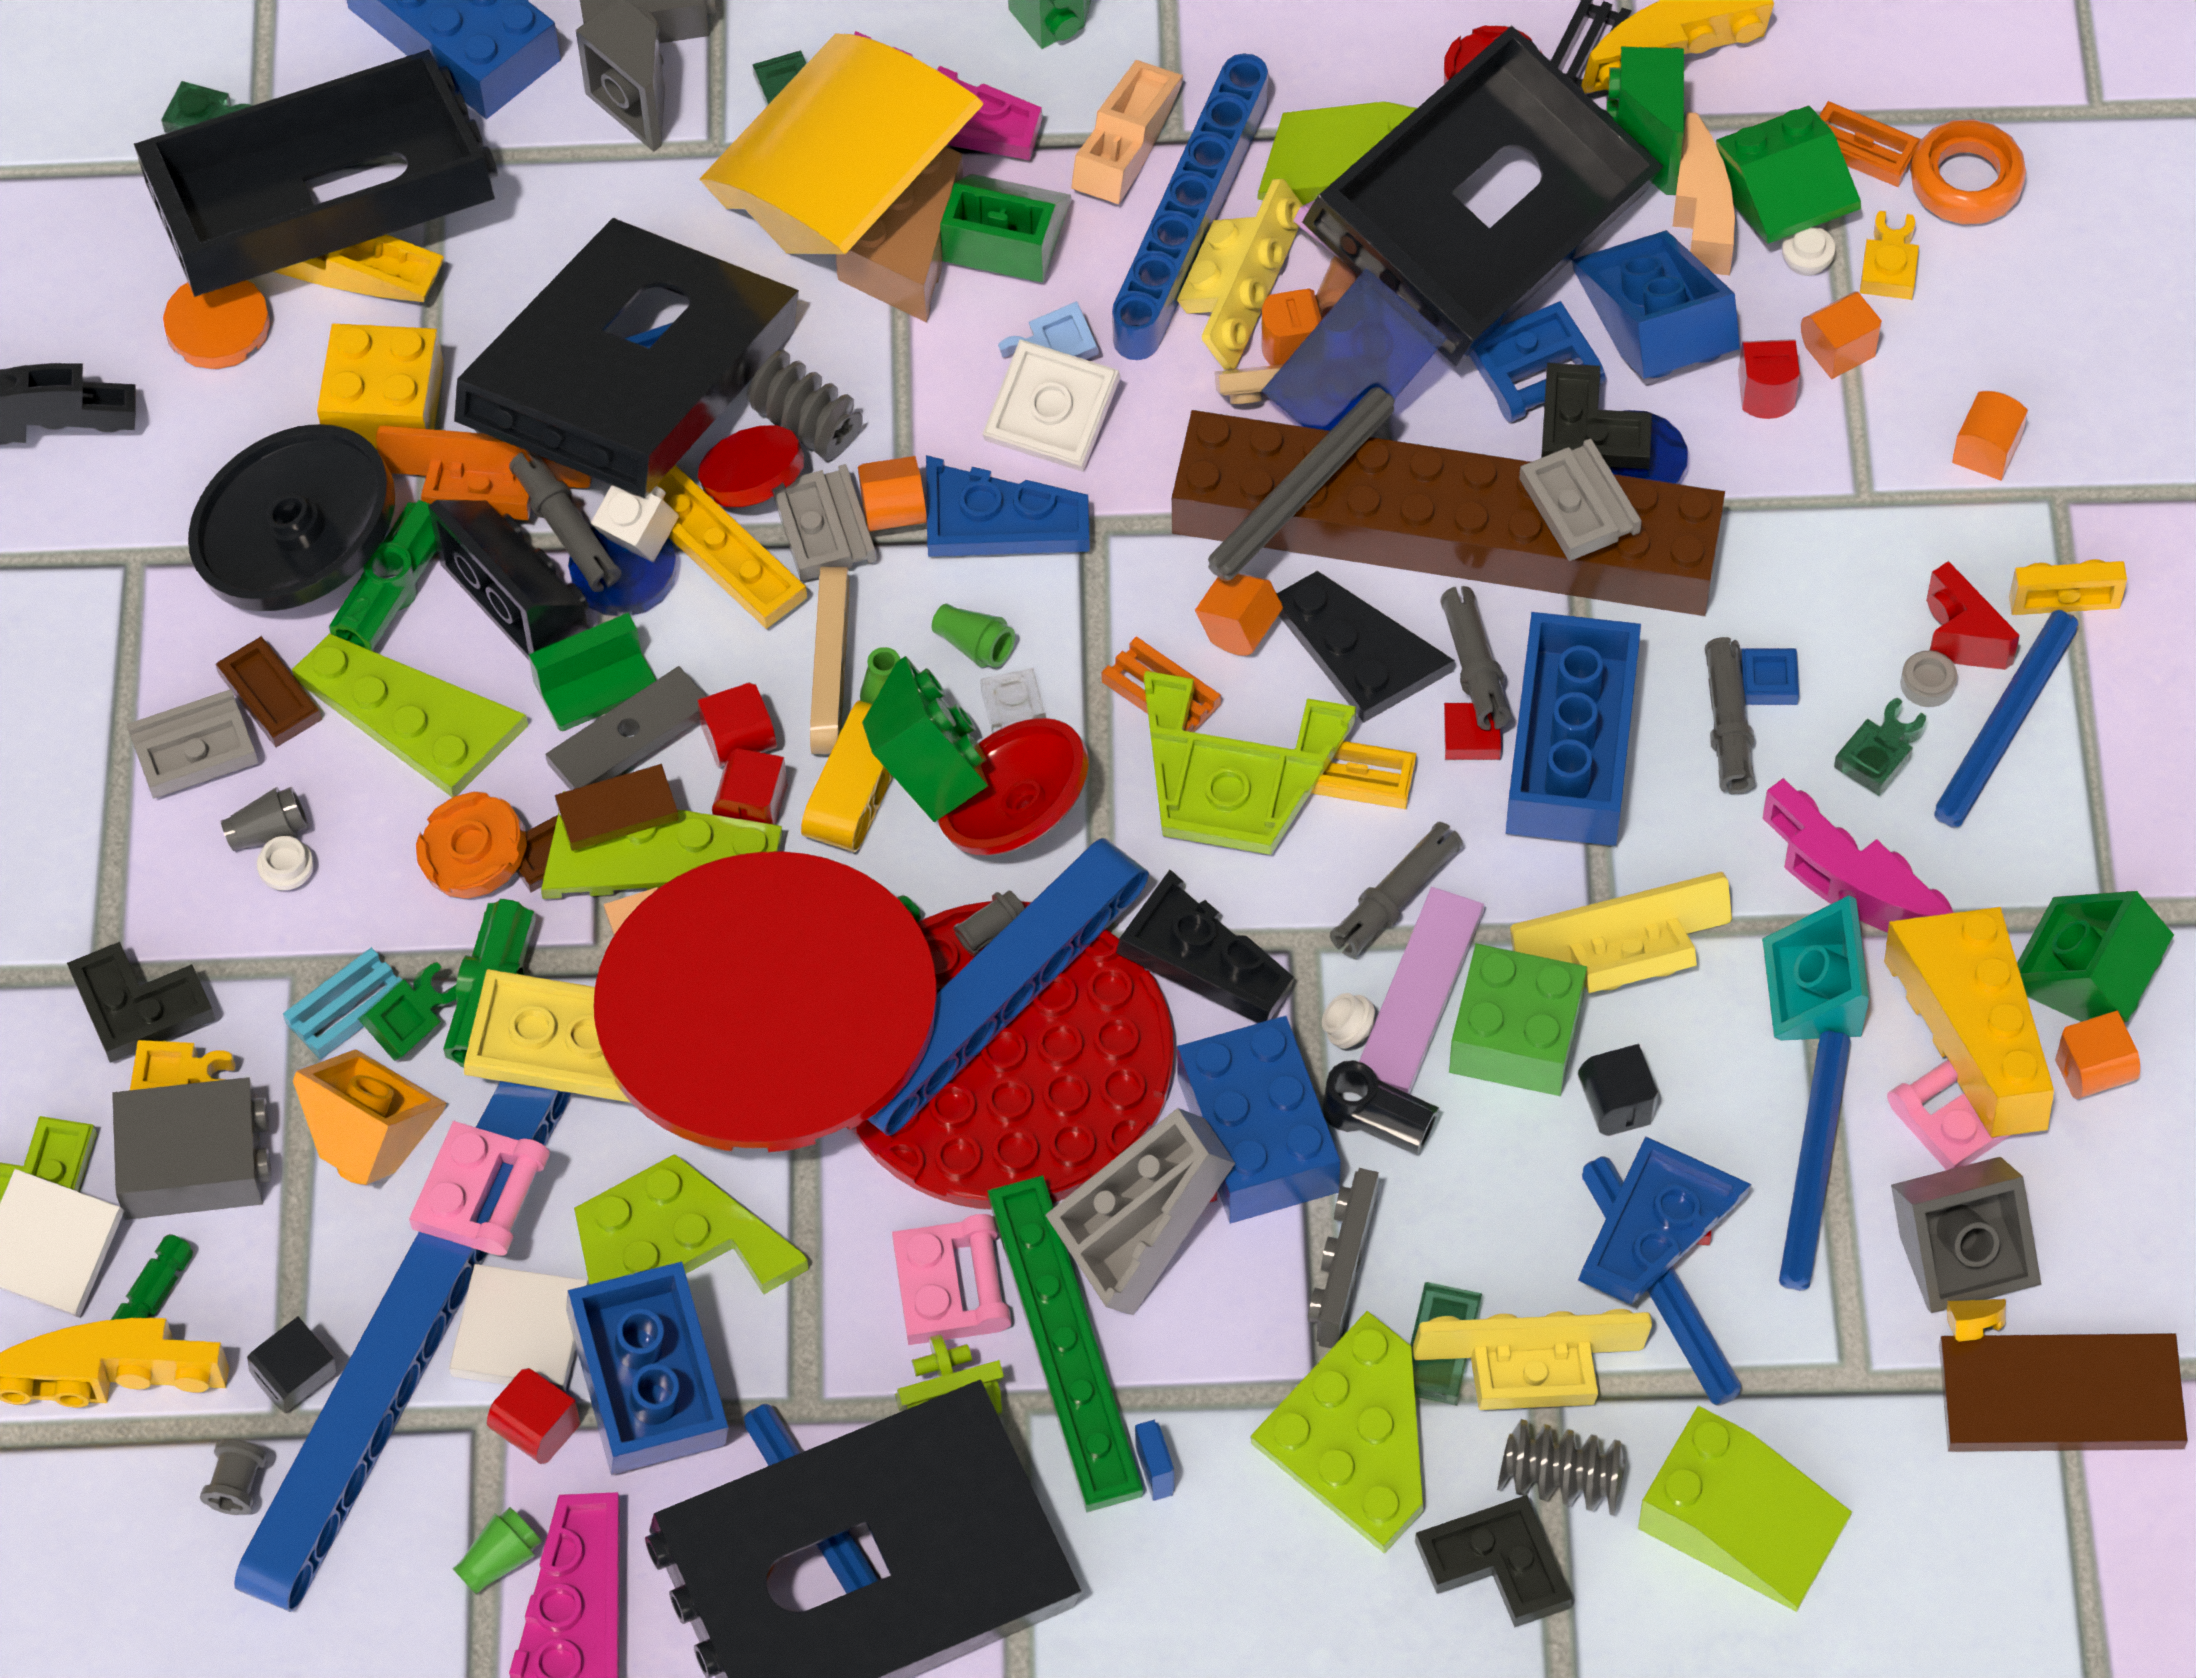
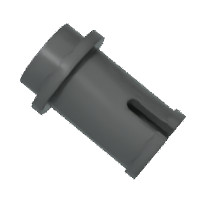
M1008 890L1003 895L999 892L992 895L993 902L961 924L958 923L953 927L959 942L971 956H976L980 950L985 948L1025 909L1021 901L1011 890Z

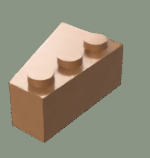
M945 146L845 255L835 254L839 281L927 323L935 284L939 282L942 271L940 222L954 183L963 178L961 153Z

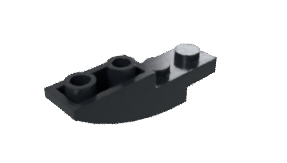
M47 363L0 369V445L11 442L26 443L27 425H39L52 430L65 427L95 428L102 432L135 430L136 384L84 382L83 363Z

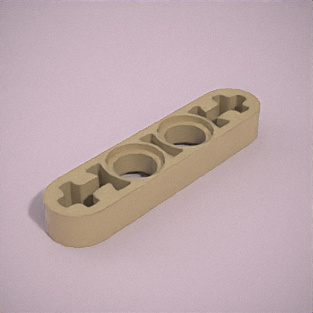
M820 567L810 721L811 754H830L842 730L850 590L848 567Z

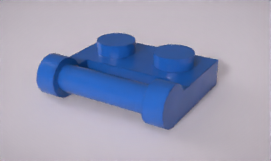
M1561 301L1498 327L1469 354L1474 365L1496 397L1500 411L1508 422L1524 417L1527 409L1545 402L1546 379L1520 390L1516 389L1513 382L1547 368V363H1559L1572 358L1577 365L1601 366L1600 384L1606 380L1604 368L1599 358Z

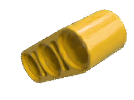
M857 700L846 719L808 800L801 823L802 836L851 852H857L863 843L893 778L871 751L862 721L872 704Z

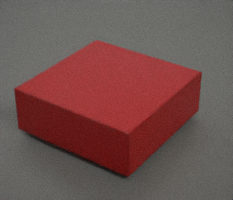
M1444 703L1445 760H1500V729L1495 730L1491 713L1487 714L1491 725L1490 730H1484L1477 725L1472 703Z

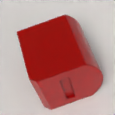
M1795 339L1742 341L1738 376L1741 404L1744 412L1757 418L1774 419L1788 414L1795 408L1800 376Z
M748 682L697 700L701 729L717 767L725 766L728 754L736 748L761 753L777 748L770 716L755 684Z
M739 748L732 750L725 762L713 802L712 814L776 825L788 786L784 757Z
M530 1368L521 1369L493 1401L487 1416V1426L492 1431L539 1464L548 1463L581 1425L575 1399Z

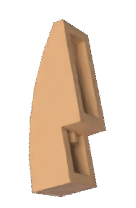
M1135 60L1097 111L1095 129L1075 155L1071 189L1120 204L1146 162L1165 124L1182 85L1183 75Z
M1687 112L1672 226L1693 229L1690 252L1714 274L1730 276L1735 225L1732 189L1724 161L1712 135L1697 113Z

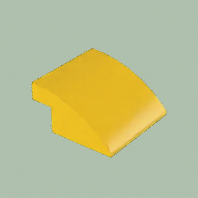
M835 33L699 180L726 209H746L786 254L845 255L984 104L976 95L963 86L900 50L866 37Z

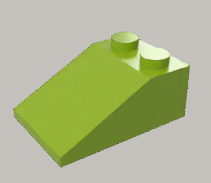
M1382 101L1284 112L1262 177L1257 199L1263 201L1273 179H1284L1302 205L1314 201L1322 191L1417 108Z
M1698 1405L1642 1499L1638 1529L1797 1612L1851 1518L1852 1511L1754 1434Z

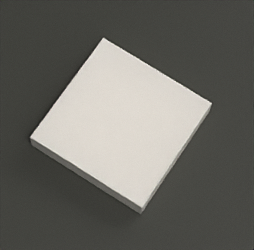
M1020 339L983 431L984 440L1084 472L1120 380L1119 370Z
M14 1169L0 1203V1289L80 1318L124 1210L114 1204Z
M474 1264L449 1366L451 1377L508 1385L521 1369L530 1368L566 1393L576 1350L566 1312L567 1290L589 1285L588 1280Z

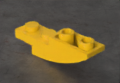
M1659 0L1621 22L1599 42L1589 55L1581 87L1585 94L1604 89L1608 90L1609 67H1619L1621 46L1684 48V54H1698L1714 47L1737 42L1748 43L1759 37H1764L1774 2L1773 0Z
M126 1318L97 1321L46 1333L0 1352V1400L15 1405L27 1404L31 1399L51 1400L66 1407L81 1408L89 1403H107L111 1382H116L122 1387L136 1390L146 1389L153 1384L171 1385L186 1392L199 1393L208 1390V1388H226L229 1365L221 1342L174 1340L166 1318Z

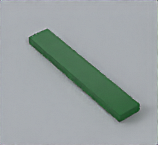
M1043 1175L987 1190L988 1201L1086 1513L1143 1497L1141 1481L1066 1246L1046 1217V1214L1053 1209V1205Z

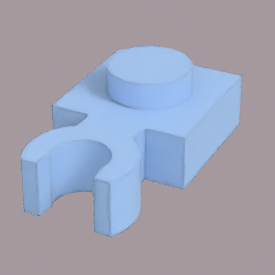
M1077 301L1028 322L1033 336L1026 339L1021 336H1010L998 344L1002 357L1013 354L1020 339L1085 360L1099 354L1097 345Z

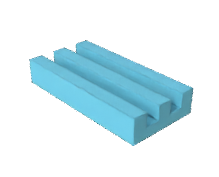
M371 947L283 1013L285 1023L319 1059H322L364 1026L357 1018L402 979L393 974L392 968L386 962L382 963L380 961L379 955ZM381 983L386 986L318 1038L314 1035L336 1017H342L357 1005V1001Z

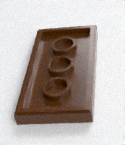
M2176 1333L1983 1335L1981 1339L1960 1342L1954 1336H1941L1939 1352L1948 1452L2185 1449L2188 1438Z

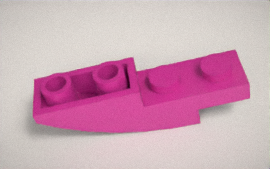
M1784 778L1767 790L1762 819L1788 843L1784 868L1828 903L1832 904L1848 895L1856 898L1859 921L1887 933L1889 921L1954 913L1947 898L1940 891L1933 888L1929 889L1913 874L1908 861L1898 852H1890L1878 839L1862 851L1858 850L1855 840L1845 829L1841 827L1835 828L1819 812L1817 804L1809 794L1802 790L1797 791Z

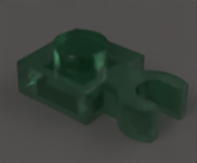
M181 81L161 121L164 132L169 133L253 105L236 104L232 106L229 93Z
M1898 697L1887 704L1881 727L1866 719L1835 757L1834 768L1878 796L1883 793L1911 759L1913 747L1909 743L1918 740L1923 734L1926 715L1920 713L1911 723H1901L1896 719L1901 712L1903 702Z

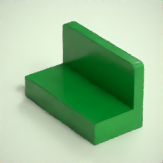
M629 612L528 654L534 685L559 731L569 730L608 713L656 681L641 653L638 630Z

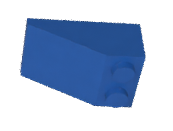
M1667 230L1572 259L1573 270L1620 356L1643 379L1664 377L1669 375L1674 369L1697 362H1711L1718 359L1722 354L1740 349L1735 293Z

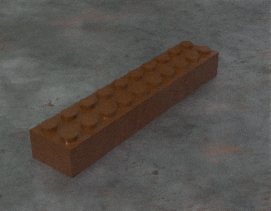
M1191 410L1171 498L1172 534L1224 541L1330 431ZM1369 437L1263 548L1706 616L1726 491L1613 474L1641 519L1640 533L1632 535L1629 532L1618 537V542L1569 561L1519 479L1520 466L1531 461Z

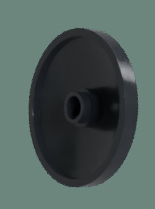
M314 424L297 426L271 434L233 457L213 477L201 494L193 511L188 532V546L192 563L201 578L216 596L238 608L260 612L279 611L298 607L319 599L353 577L370 560L382 543L390 527L395 508L396 493L392 474L375 447L366 438L347 428L335 425Z

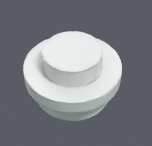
M1814 226L1785 237L1782 245V254L1792 271L1800 275L1812 276L1819 274L1830 265L1835 254V243L1827 231Z
M279 836L268 841L262 848L257 858V870L261 880L267 886L276 890H291L301 886L308 880L313 871V858L309 848L301 841L290 836Z
M1343 993L1334 998L1327 1006L1322 1017V1028L1327 1032L1329 1041L1342 1049L1364 1041L1373 1029L1374 1005L1362 995L1353 996L1350 993Z

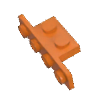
M394 426L378 427L376 433L377 451L387 464L390 472L426 476L421 493L422 501L431 504L436 500H487L501 516L507 513L513 519L529 520L531 498L517 477L509 469L512 459L521 452L528 462L531 461L526 450L484 433ZM542 457L558 481L565 482L568 487H590L591 476Z

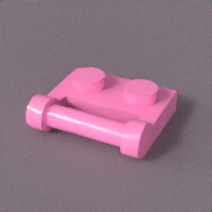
M1946 1060L1912 1084L1901 1083L1887 1094L1888 1102L1895 1114L1946 1170L1970 1164L2011 1136L1991 1138L1964 1093L1932 1115L1927 1112L1922 1104L1957 1081L1958 1074L1949 1060Z
M453 1121L409 1218L411 1228L499 1256L507 1254L513 1240L510 1230L535 1173L544 1169L550 1156V1151L541 1143L531 1139L515 1140ZM502 1163L514 1165L489 1222L476 1223Z
M976 1214L965 1218L962 1222L892 1232L908 1345L928 1343L929 1337L938 1334L942 1335L943 1340L997 1333L1011 1326L1009 1306L1002 1302L993 1246V1241L997 1238L998 1234L993 1216ZM970 1247L979 1300V1307L969 1311L962 1310L953 1249Z

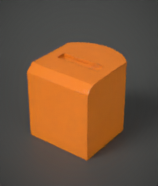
M1307 288L1268 295L1262 306L1261 349L1265 360L1270 365L1324 360L1325 331L1314 290Z
M1855 291L1804 317L1801 321V335L1805 348L1832 380L1875 357L1882 320L1861 294Z
M1978 392L1957 435L1952 463L2002 481L2021 441L2028 413L2027 408L2016 399L2000 392Z
M916 456L864 463L858 466L863 511L869 532L927 523L924 493Z
M1238 573L1229 581H1223L1217 577L1196 607L1195 612L1210 642L1229 653L1246 656L1253 653L1282 611L1283 606L1270 580Z
M2118 1010L2064 1028L2055 1061L2073 1098L2080 1099L2139 1079V1053Z

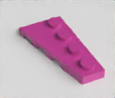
M857 31L854 33V35L871 39V37ZM900 50V51H902V52H904V53H906V54H908V55H910V56L913 57V54H910V53H908V52H905V51H903V50ZM939 66L937 71L969 90L984 104L947 145L1030 160L1042 122V107L984 83L978 87L959 80L957 72Z
M618 1492L559 1495L539 1563L540 1573L534 1594L529 1599L525 1613L526 1623L519 1648L515 1650L509 1675L510 1678H619Z

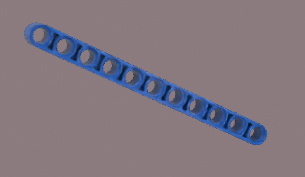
M500 1081L475 1127L515 1140L531 1139L545 1146L569 1101L571 1093ZM502 1163L476 1223L489 1222L514 1165ZM418 1232L244 1553L235 1577V1589L289 1612L295 1611L301 1604L469 1289L474 1264L482 1265L488 1254L487 1252Z

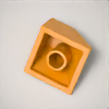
M357 1049L296 1071L293 1079L319 1158L336 1167L338 1174L342 1178L356 1184L368 1185L394 1174L442 1115L447 1104Z

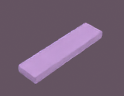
M1431 886L1359 1062L1366 1064L1373 1070L1377 1080L1410 1094L1483 916L1484 903Z

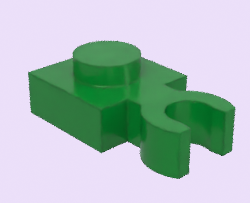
M438 962L430 964L417 973L414 978L413 989L405 979L399 981L357 1018L394 1061L403 1057L441 1022L431 1011V1008H441L456 999V985L443 992V994L436 992L431 985L432 976L442 968Z

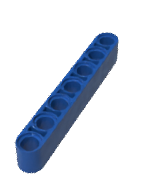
M1243 53L1234 55L1227 59L1222 66L1113 304L1112 327L1114 348L1121 356L1129 360L1147 359L1159 348L1179 304L1177 298L1213 220H1217L1266 112L1268 103V69L1265 62L1253 54Z
M1106 838L1098 839L1090 845L937 993L933 1034L917 1070L901 1091L887 1105L867 1120L886 1136H891L903 1128L1138 898L1148 881V870Z

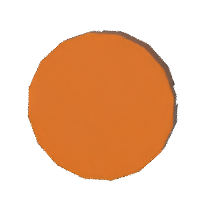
M247 280L194 297L187 282L180 286L168 300L163 315L167 341L175 352L176 350L191 365L209 369L235 366L246 360V354L255 347L258 350L266 341L270 327L265 297L253 283Z
M475 791L454 796L435 808L427 818L429 824L425 828L423 835L420 832L416 842L417 863L432 886L450 897L466 899L489 894L508 882L521 865L527 847L525 826L512 806L502 798L489 797L487 793Z

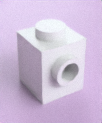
M611 485L591 524L608 540L654 563L679 515L663 500L666 492L658 486L646 498Z

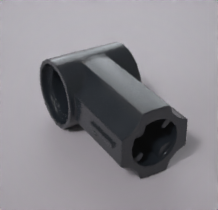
M1354 1060L1343 1061L1335 1065L1329 1072L1322 1106L1324 1117L1337 1130L1351 1132L1360 1129L1416 1155L1423 1149L1439 1111V1107L1377 1080V1076L1369 1066ZM1350 1091L1357 1093L1362 1099L1348 1101L1338 1094Z

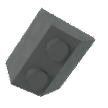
M615 0L576 29L585 94L649 149L655 152L662 145L665 97L662 69L664 60L660 53L658 39L659 25L647 9L643 7L638 9L628 0Z
M2002 1157L1891 1184L1900 1239L1926 1307L1931 1313L1947 1309V1301L1984 1300L2041 1285L2024 1178Z

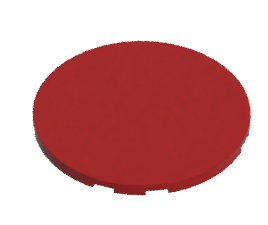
M785 851L755 852L730 856L695 867L659 887L630 913L616 931L600 964L594 990V1021L601 1054L604 1056L617 1086L628 1100L647 1118L663 1129L703 1146L732 1151L733 1147L767 1148L768 1153L814 1145L816 1144L815 1139L835 1133L845 1127L850 1130L875 1115L887 1105L907 1084L927 1051L934 1030L937 986L933 959L921 928L908 909L883 885L848 865L828 858Z
M993 901L955 907L917 922L928 943L933 959L937 993L974 958L959 942L953 927L958 923L961 924ZM1021 901L1024 908H1026L1031 903ZM1104 930L897 1133L886 1136L866 1120L852 1128L854 1134L870 1155L894 1177L915 1190L951 1204L991 1210L987 1190L1042 1175L1051 1202L1064 1200L1150 1131L1159 1120L1167 1101L1174 1063L1173 1030L1165 1000L1149 970L1146 971L1143 966L1117 954L1116 950L1119 939L1108 930Z

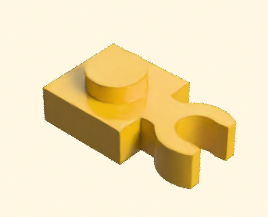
M1879 211L1876 215L1873 231L1875 240L1866 239L1859 293L1912 300L1919 245L1910 244L1915 228V218L1913 214H1907L1904 227L1901 229H1891L1885 223L1886 211Z
M138 1040L130 1090L226 1080L213 1079L211 1076L219 1070H235L234 1058L232 1053L224 1050L211 1051L202 1058H197L194 1043Z

